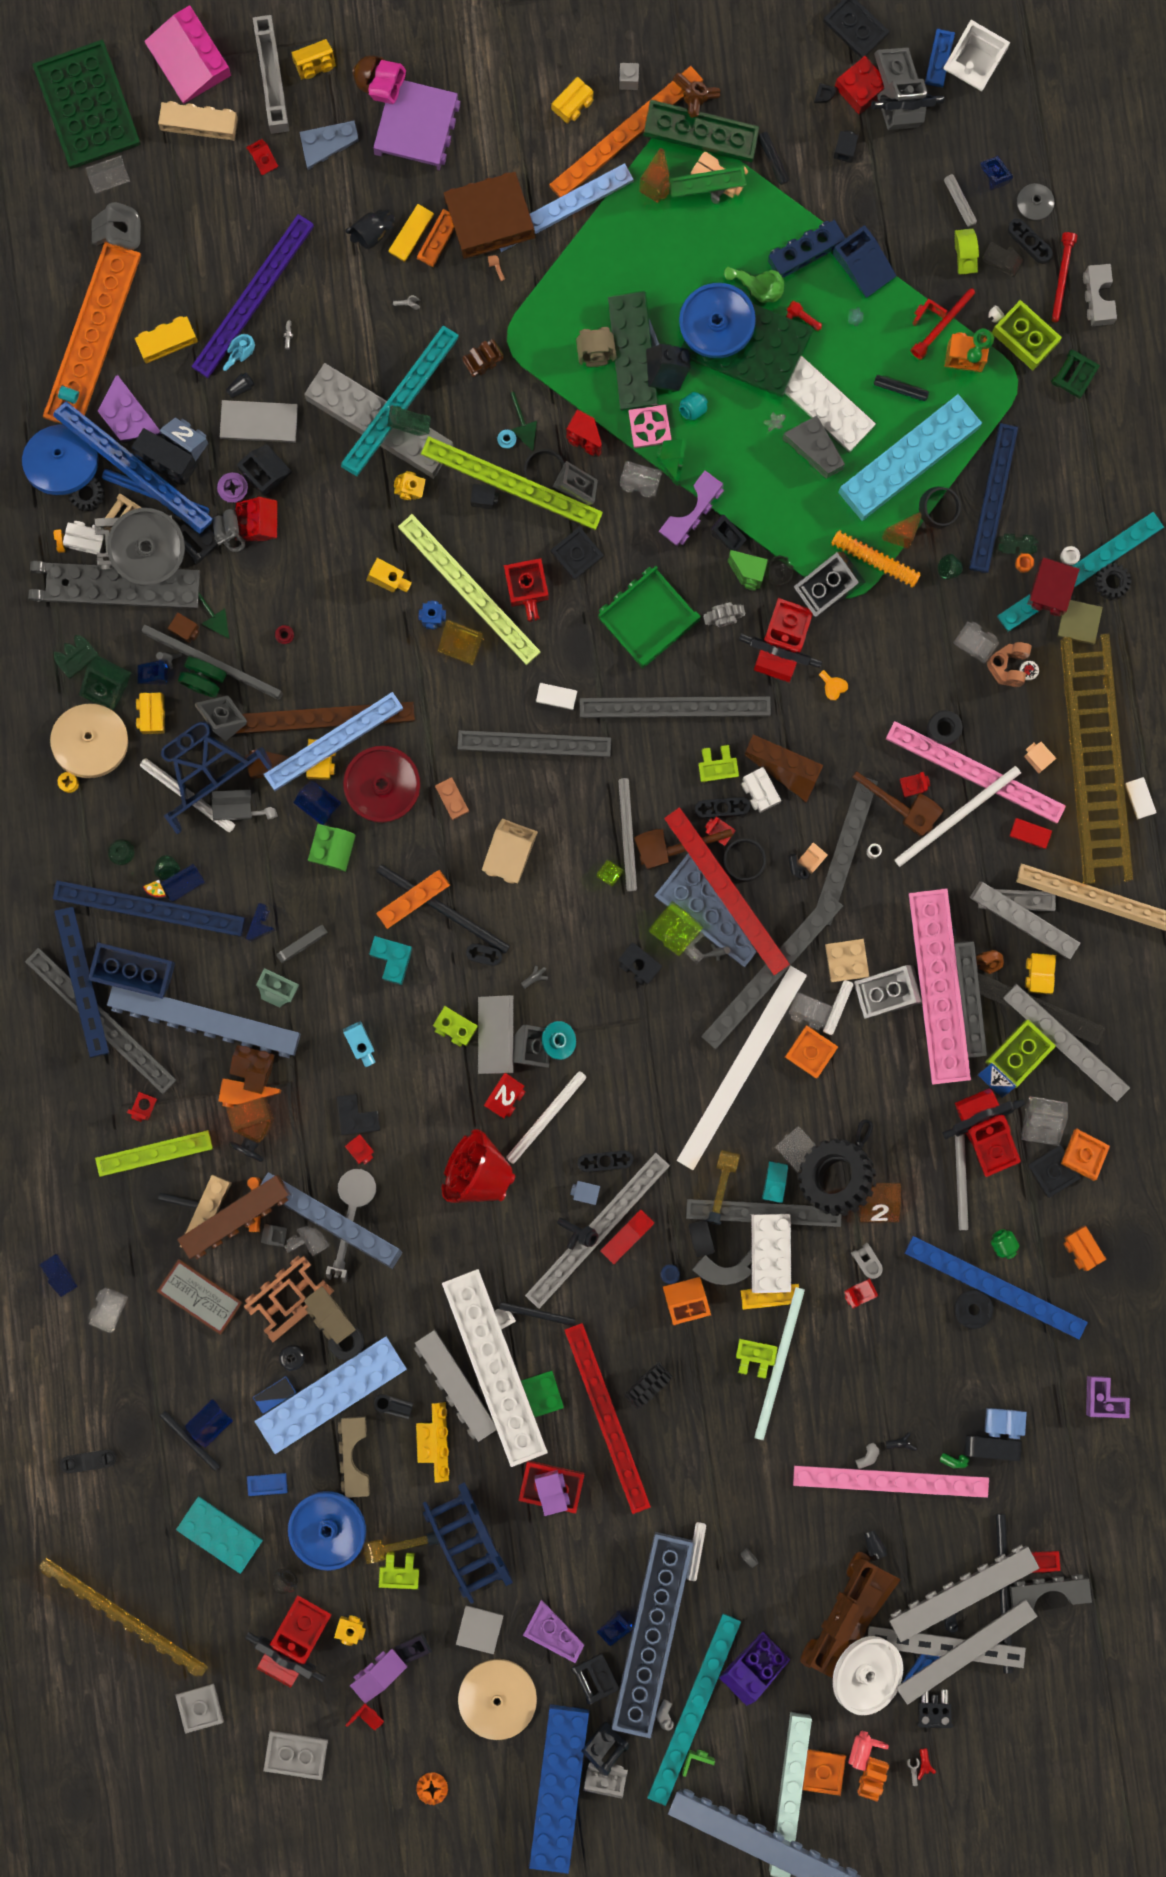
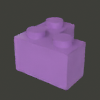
M1087 1376V1416L1129 1418L1130 1398L1110 1396L1111 1378Z
M558 1470L535 1475V1483L544 1516L568 1510L567 1505H570L568 1493L563 1492V1487H565L563 1473L559 1474Z
M393 1649L387 1653L382 1651L375 1658L377 1661L375 1664L371 1662L364 1670H360L353 1677L355 1681L350 1686L364 1703H367L384 1691L407 1668Z

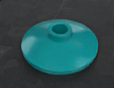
M562 1021L550 1023L542 1035L543 1048L553 1059L562 1060L568 1058L576 1047V1036L571 1026Z

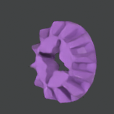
M227 473L220 478L217 490L223 500L236 503L243 500L247 494L248 485L242 475ZM231 481L235 486H238L235 489V495H233L231 490H226L231 487Z

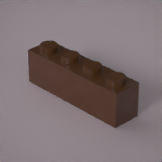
M754 734L744 754L760 768L764 767L766 772L785 785L791 792L798 795L804 802H807L823 767L820 763Z

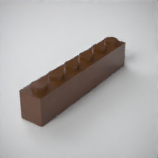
M276 1175L177 1240L189 1259L196 1258L198 1260L207 1254L205 1250L212 1247V1249H215L223 1244L221 1240L228 1236L230 1239L239 1233L238 1229L242 1226L247 1228L256 1222L254 1219L259 1215L264 1217L271 1213V1208L276 1204L279 1207L289 1201L287 1197L291 1194L280 1176Z

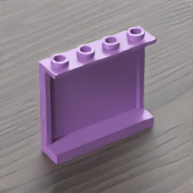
M404 80L400 86L395 103H385L373 147L374 154L382 156L383 153L435 165L437 170L440 171L441 164L445 165L447 154L444 153L445 149L450 146L451 136H449L450 129L454 130L456 123L454 114L460 108L461 101L458 100V94Z

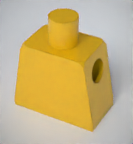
M379 558L374 562L366 579L391 592H395L398 588L407 593L412 583L402 578L403 571ZM388 576H392L395 581H390Z

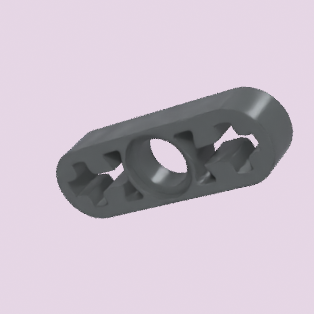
M320 925L280 951L276 956L281 963H284L323 938L328 932L323 925Z

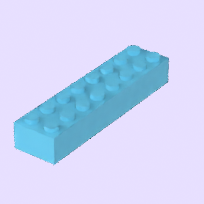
M957 394L843 484L838 493L860 520L863 521L980 428L982 422Z

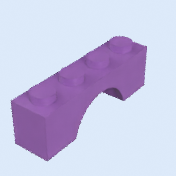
M704 471L693 485L698 495L695 509L685 517L670 516L659 530L661 535L677 547L680 544L684 545L689 538V535H687L689 531L697 528L701 522L699 518L703 513L706 515L712 508L711 502L714 498L718 499L724 492L722 489L723 483L707 471Z

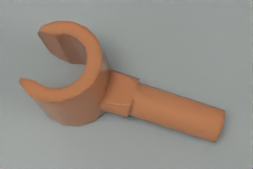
M488 256L489 267L495 266L500 281L505 280L500 269L498 256Z

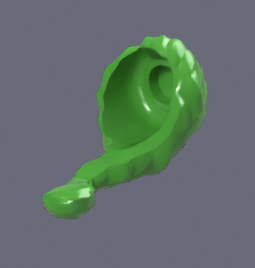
M730 267L724 270L726 279L733 280L738 278L741 280L742 284L750 291V294L759 302H776L784 292V279L778 271H765L754 277L745 271H738Z

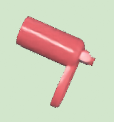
M860 1731V1734L854 1739L848 1763L856 1769L866 1771L872 1746L888 1749L889 1745L882 1741L871 1739L868 1732Z

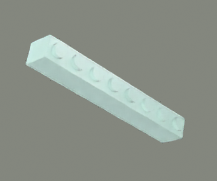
M790 1712L774 1832L782 1834L784 1839L789 1842L796 1840L812 1721L809 1714ZM770 1864L769 1872L771 1876H791L790 1873Z

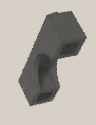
M1083 1574L1071 1575L1072 1578L1064 1579V1576L1052 1577V1580L1045 1581L1044 1578H1036L1030 1583H1025V1580H1017L1009 1585L1011 1609L1025 1599L1031 1608L1034 1609L1037 1599L1049 1591L1063 1593L1072 1605L1092 1603L1089 1579L1083 1577Z

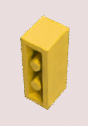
M187 316L184 318L177 317L172 323L167 325H158L155 330L150 332L144 331L135 338L146 364L198 342Z

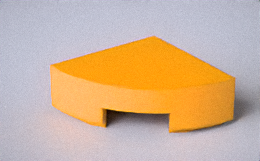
M54 530V540L57 543L56 549L59 553H64V533L61 530Z

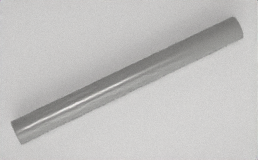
M965 1134L958 1137L955 1135L959 1230H968Z

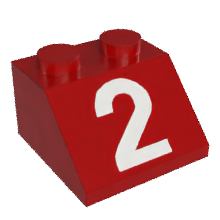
M504 1073L484 1106L503 1119L506 1116L510 1117L515 1110L513 1104L516 1100L520 1101L526 1092L523 1090L525 1086Z

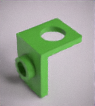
M689 1750L682 1775L686 1777L691 1758L711 1765L715 1764V1759L708 1756V1753L705 1751L697 1750L695 1752Z

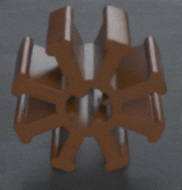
M491 339L488 343L487 341L482 342L477 349L475 347L472 348L470 354L463 357V362L472 377H476L478 374L480 376L485 374L488 368L493 369L496 367V363L504 358L494 339Z

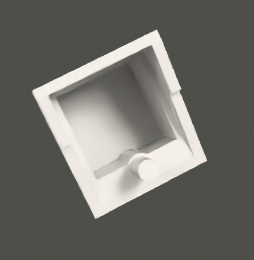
M971 20L943 69L978 90L983 91L1006 53L1010 42Z

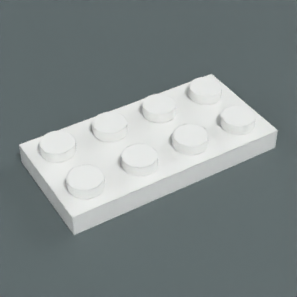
M790 1214L751 1215L752 1293L791 1292Z

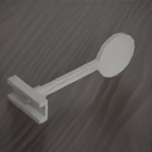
M362 1169L347 1171L338 1183L339 1196L349 1206L346 1218L354 1221L356 1208L367 1205L373 1200L376 1193L374 1178ZM342 1239L333 1267L327 1266L326 1276L329 1280H331L332 1274L335 1275V1278L341 1276L342 1282L346 1283L348 1274L347 1270H344V1260L348 1243Z

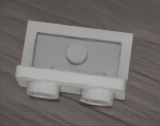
M589 1763L583 1791L622 1799L628 1770H625L622 1766L613 1765L610 1774L604 1776L592 1763Z

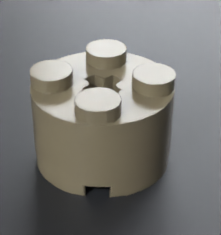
M608 327L592 331L590 329L580 331V335L576 338V344L581 365L584 362L588 367H598L608 364L607 361L612 359V362L616 359L614 336Z

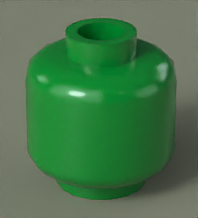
M1001 1229L992 1235L991 1246L998 1257L1011 1259L1017 1254L1016 1251L1019 1249V1243L1012 1231Z

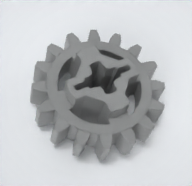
M731 602L714 606L712 611L704 614L705 624H713L718 627L737 623L736 619L745 616L744 606L741 604L733 605Z

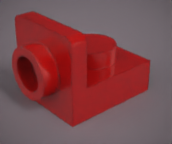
M924 772L899 779L904 798L918 795L919 793H926L928 787H930L929 777L925 776Z
M360 1134L345 1146L358 1164L363 1162L365 1165L374 1158L372 1156L374 1153L373 1149Z

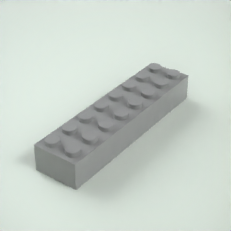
M326 363L323 364L304 394L306 401L360 434L365 432L387 402ZM404 412L380 446L434 479L443 464L420 455L427 437H432L452 447L453 442Z

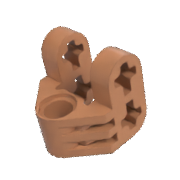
M1022 642L1008 644L988 659V669L998 684L1021 687L1025 683V672L1018 670L1005 672L1004 670L1007 668L1009 657L1021 660L1028 658L1032 647L1030 644ZM994 658H998L1001 661L1000 667L993 663Z

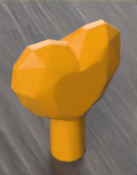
M825 670L819 674L826 683L825 693L830 700L838 699L840 693L848 690L846 680L838 677L831 678Z

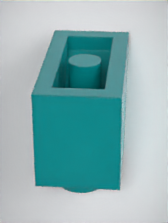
M769 1161L762 1195L763 1200L783 1202L788 1165Z

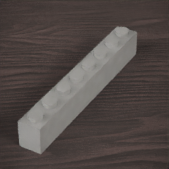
M1019 1545L1012 1549L1013 1553L1007 1556L1002 1554L996 1557L994 1563L990 1565L985 1563L977 1568L978 1571L971 1575L968 1572L960 1577L961 1580L954 1584L952 1581L945 1584L942 1591L938 1593L932 1591L925 1595V1600L921 1602L919 1600L913 1601L908 1604V1609L904 1611L899 1609L891 1613V1618L888 1620L899 1641L902 1642L1038 1570L1039 1566L1029 1547Z

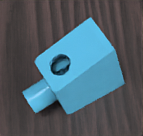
M359 1021L344 1028L343 1033L356 1059L361 1058L365 1067L374 1064L375 1060L371 1054L374 1052V1048L362 1022ZM361 1043H363L366 1047L363 1050H360L358 1047V1045Z

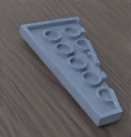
M688 853L654 897L719 948L729 947L730 953L728 955L745 967L755 955L756 950Z

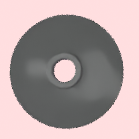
M1029 184L1018 194V210L1027 219L1042 220L1052 212L1054 196L1050 189L1042 184ZM1034 197H1038L1040 201L1035 202Z

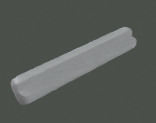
M951 174L945 177L944 182L968 227L975 225L977 220L954 175Z

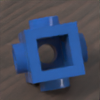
M427 601V603H423V609H419V620H422L423 627L437 629V627H442V621H446V610H443L442 604H439L437 601ZM429 612H436L434 616H429L428 614Z

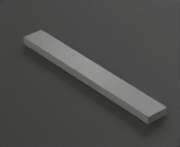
M1023 1600L898 1685L896 1689L908 1705L1037 1617L1036 1613L1027 1600Z

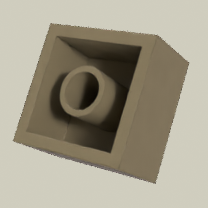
M323 1286L303 1300L308 1306L305 1310L311 1318L315 1317L313 1321L320 1330L324 1328L322 1332L328 1340L333 1339L338 1344L356 1330Z

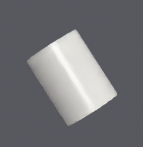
M870 845L867 849V856L871 859H876L882 852L880 845ZM876 848L878 850V854L873 855L870 852V849Z

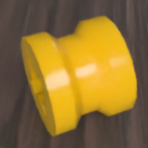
M64 772L58 777V786L64 792L73 793L78 789L79 781L76 776Z

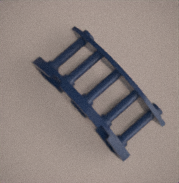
M464 1482L458 1485L461 1492L458 1494V1497L432 1510L427 1502H424L425 1511L423 1515L427 1523H431L445 1556L461 1585L459 1590L462 1597H467L472 1604L474 1600L471 1592L497 1579L499 1581L503 1580L506 1586L512 1584L513 1581L499 1552L496 1551L492 1543L493 1540L479 1516L480 1513L473 1496ZM460 1504H466L469 1511L466 1513V1516L439 1529L435 1519L436 1516ZM468 1523L475 1524L478 1531L475 1534L476 1536L448 1549L443 1535ZM478 1543L480 1545L484 1543L488 1551L485 1554L486 1556L458 1569L452 1556ZM488 1563H494L496 1567L494 1573L469 1585L466 1584L462 1576Z

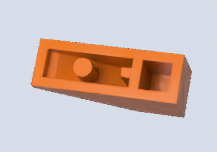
M223 1079L218 1101L223 1102L222 1106L234 1108V1105H243L281 1094V1090L265 1086L263 1093L259 1094L244 1090V1082Z

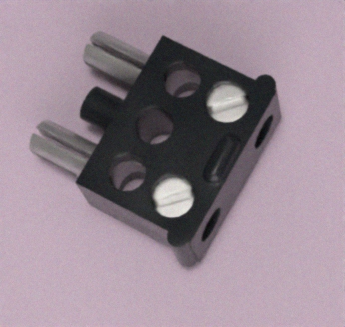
M944 1689L941 1690V1703H938V1695H931V1702H928L929 1691L922 1695V1702H918V1722H916V1725L924 1728H952L951 1703H948V1690L945 1689V1703ZM927 1707V1712L923 1713V1708ZM933 1708H937L936 1713L932 1712ZM944 1708L947 1709V1712L945 1714L942 1713V1710Z

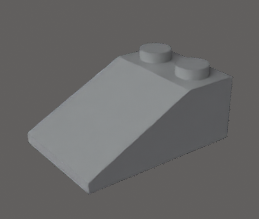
M905 965L854 982L864 1019L922 1003L920 985L914 965Z

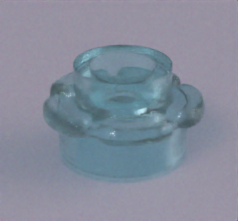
M857 307L856 309H850L848 322L858 326L863 321V312H860V308Z

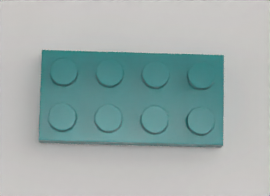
M199 1496L176 1529L240 1574L263 1541Z

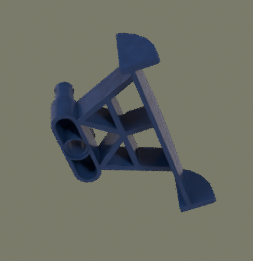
M205 721L196 723L165 745L161 750V756L165 761L174 762L182 800L181 805L164 815L177 834L181 832V826L177 819L179 814L224 784L258 758H260L268 770L271 769L272 764L264 748L257 749L246 758L210 736L212 729ZM184 736L191 739L189 747L184 746L182 743ZM204 740L202 764L180 758ZM210 743L223 750L209 760ZM226 753L241 761L219 778H216L208 767ZM181 764L198 769L184 778ZM203 770L212 783L188 799L185 782Z

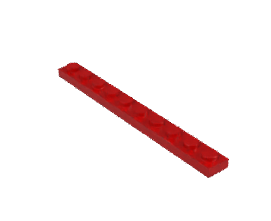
M679 807L664 819L773 975L775 976L790 965L788 960L682 809Z
M583 1323L564 1329L632 1514L651 1507Z

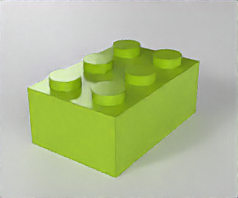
M1021 300L1000 320L992 331V334L1032 371L1051 353L1062 339L1058 333Z
M1027 1019L1022 1022L985 1063L988 1065L993 1063L1018 1087L1056 1045Z

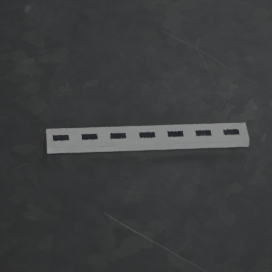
M869 1626L868 1637H881L893 1644L898 1651L939 1657L966 1640L917 1633L900 1642L894 1629ZM997 1644L973 1661L1024 1668L1026 1648Z

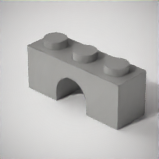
M1111 264L1091 265L1083 273V283L1087 285L1085 301L1089 303L1087 319L1088 321L1091 320V326L1111 325L1117 320L1115 300L1106 301L1099 295L1100 289L1110 288L1113 282Z

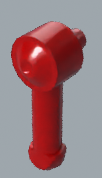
M792 301L787 307V318L800 317L812 326L814 330L819 331L822 328L820 322L803 311L800 303Z

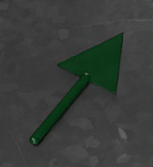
M511 392L522 426L511 429V431L533 451L537 421L525 424L515 393Z
M199 593L200 601L211 615V618L202 623V625L229 639L225 608L214 614Z

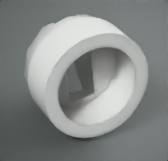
M996 305L988 314L989 318L993 316L992 322L995 323L1005 316Z

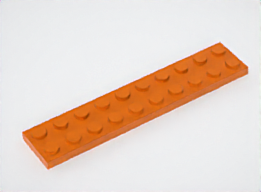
M108 242L104 243L43 414L45 419L62 424L53 416L54 411L66 402L58 398L62 385L79 391L77 402L75 404L68 403L85 416L138 267L141 253L112 245Z

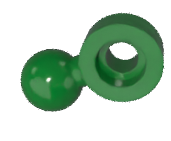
M984 328L976 331L973 337V342L976 346L968 350L967 359L972 363H977L981 360V350L989 348L994 342L992 332Z

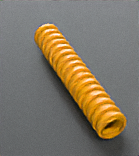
M841 530L837 531L831 542L832 546L836 545L838 549L842 548L843 552L845 550L848 551L847 554L851 553L853 557L857 556L859 560L863 559L864 563L868 562V565L872 564L874 568L878 567L879 571L884 570L885 574L889 573V576L893 575L895 579L899 578L900 582L904 581L906 585L910 584L912 588L915 586L920 577V572L916 573L915 569L910 570L909 566L905 567V564H899L898 560L895 562L893 561L894 558L890 559L888 555L884 556V553H878L877 549L874 551L873 547L869 548L867 544L863 545L862 541L857 542L856 538L852 539V536L848 537L846 533L842 534Z

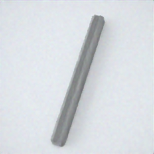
M621 778L618 782L626 889L631 892L637 890L630 790L629 779Z

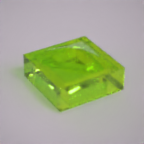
M607 860L596 875L599 879L613 887L622 875L623 869Z

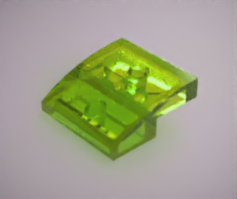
M671 901L649 928V932L664 942V946L680 956L703 929V926L683 908Z

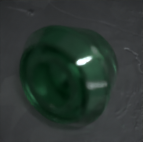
M953 554L945 555L938 564L939 575L945 580L958 577L963 570L961 561Z
M118 839L108 849L109 858L117 865H126L134 857V847L129 841Z
M167 855L161 856L156 861L154 867L155 876L162 880L173 879L180 872V866L176 860Z

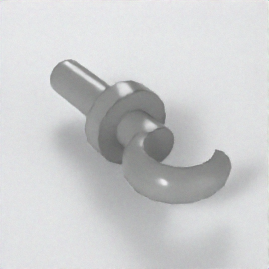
M290 320L286 322V333H284L286 350H289L290 338H293L290 328L292 322Z

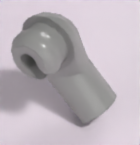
M868 1444L866 1456L855 1460L858 1469L875 1463L879 1455V1448L876 1444Z

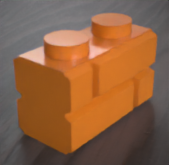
M1082 1226L1064 1237L1066 1242L1063 1244L1069 1253L1073 1252L1076 1257L1074 1262L1079 1270L1088 1271L1106 1260L1086 1226Z

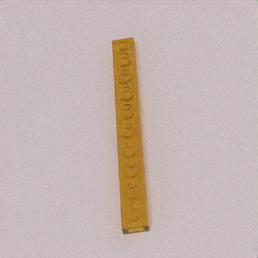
M44 1559L40 1564L39 1568L42 1569L41 1572L49 1578L53 1576L59 1580L58 1584L66 1589L69 1587L74 1590V1595L82 1600L84 1598L91 1602L90 1605L98 1611L101 1609L105 1611L109 1619L115 1622L118 1620L123 1623L124 1629L131 1633L133 1631L136 1632L145 1643L151 1642L154 1644L158 1652L164 1655L167 1653L172 1656L171 1660L178 1665H185L194 1676L200 1675L202 1677L208 1666L49 1559Z

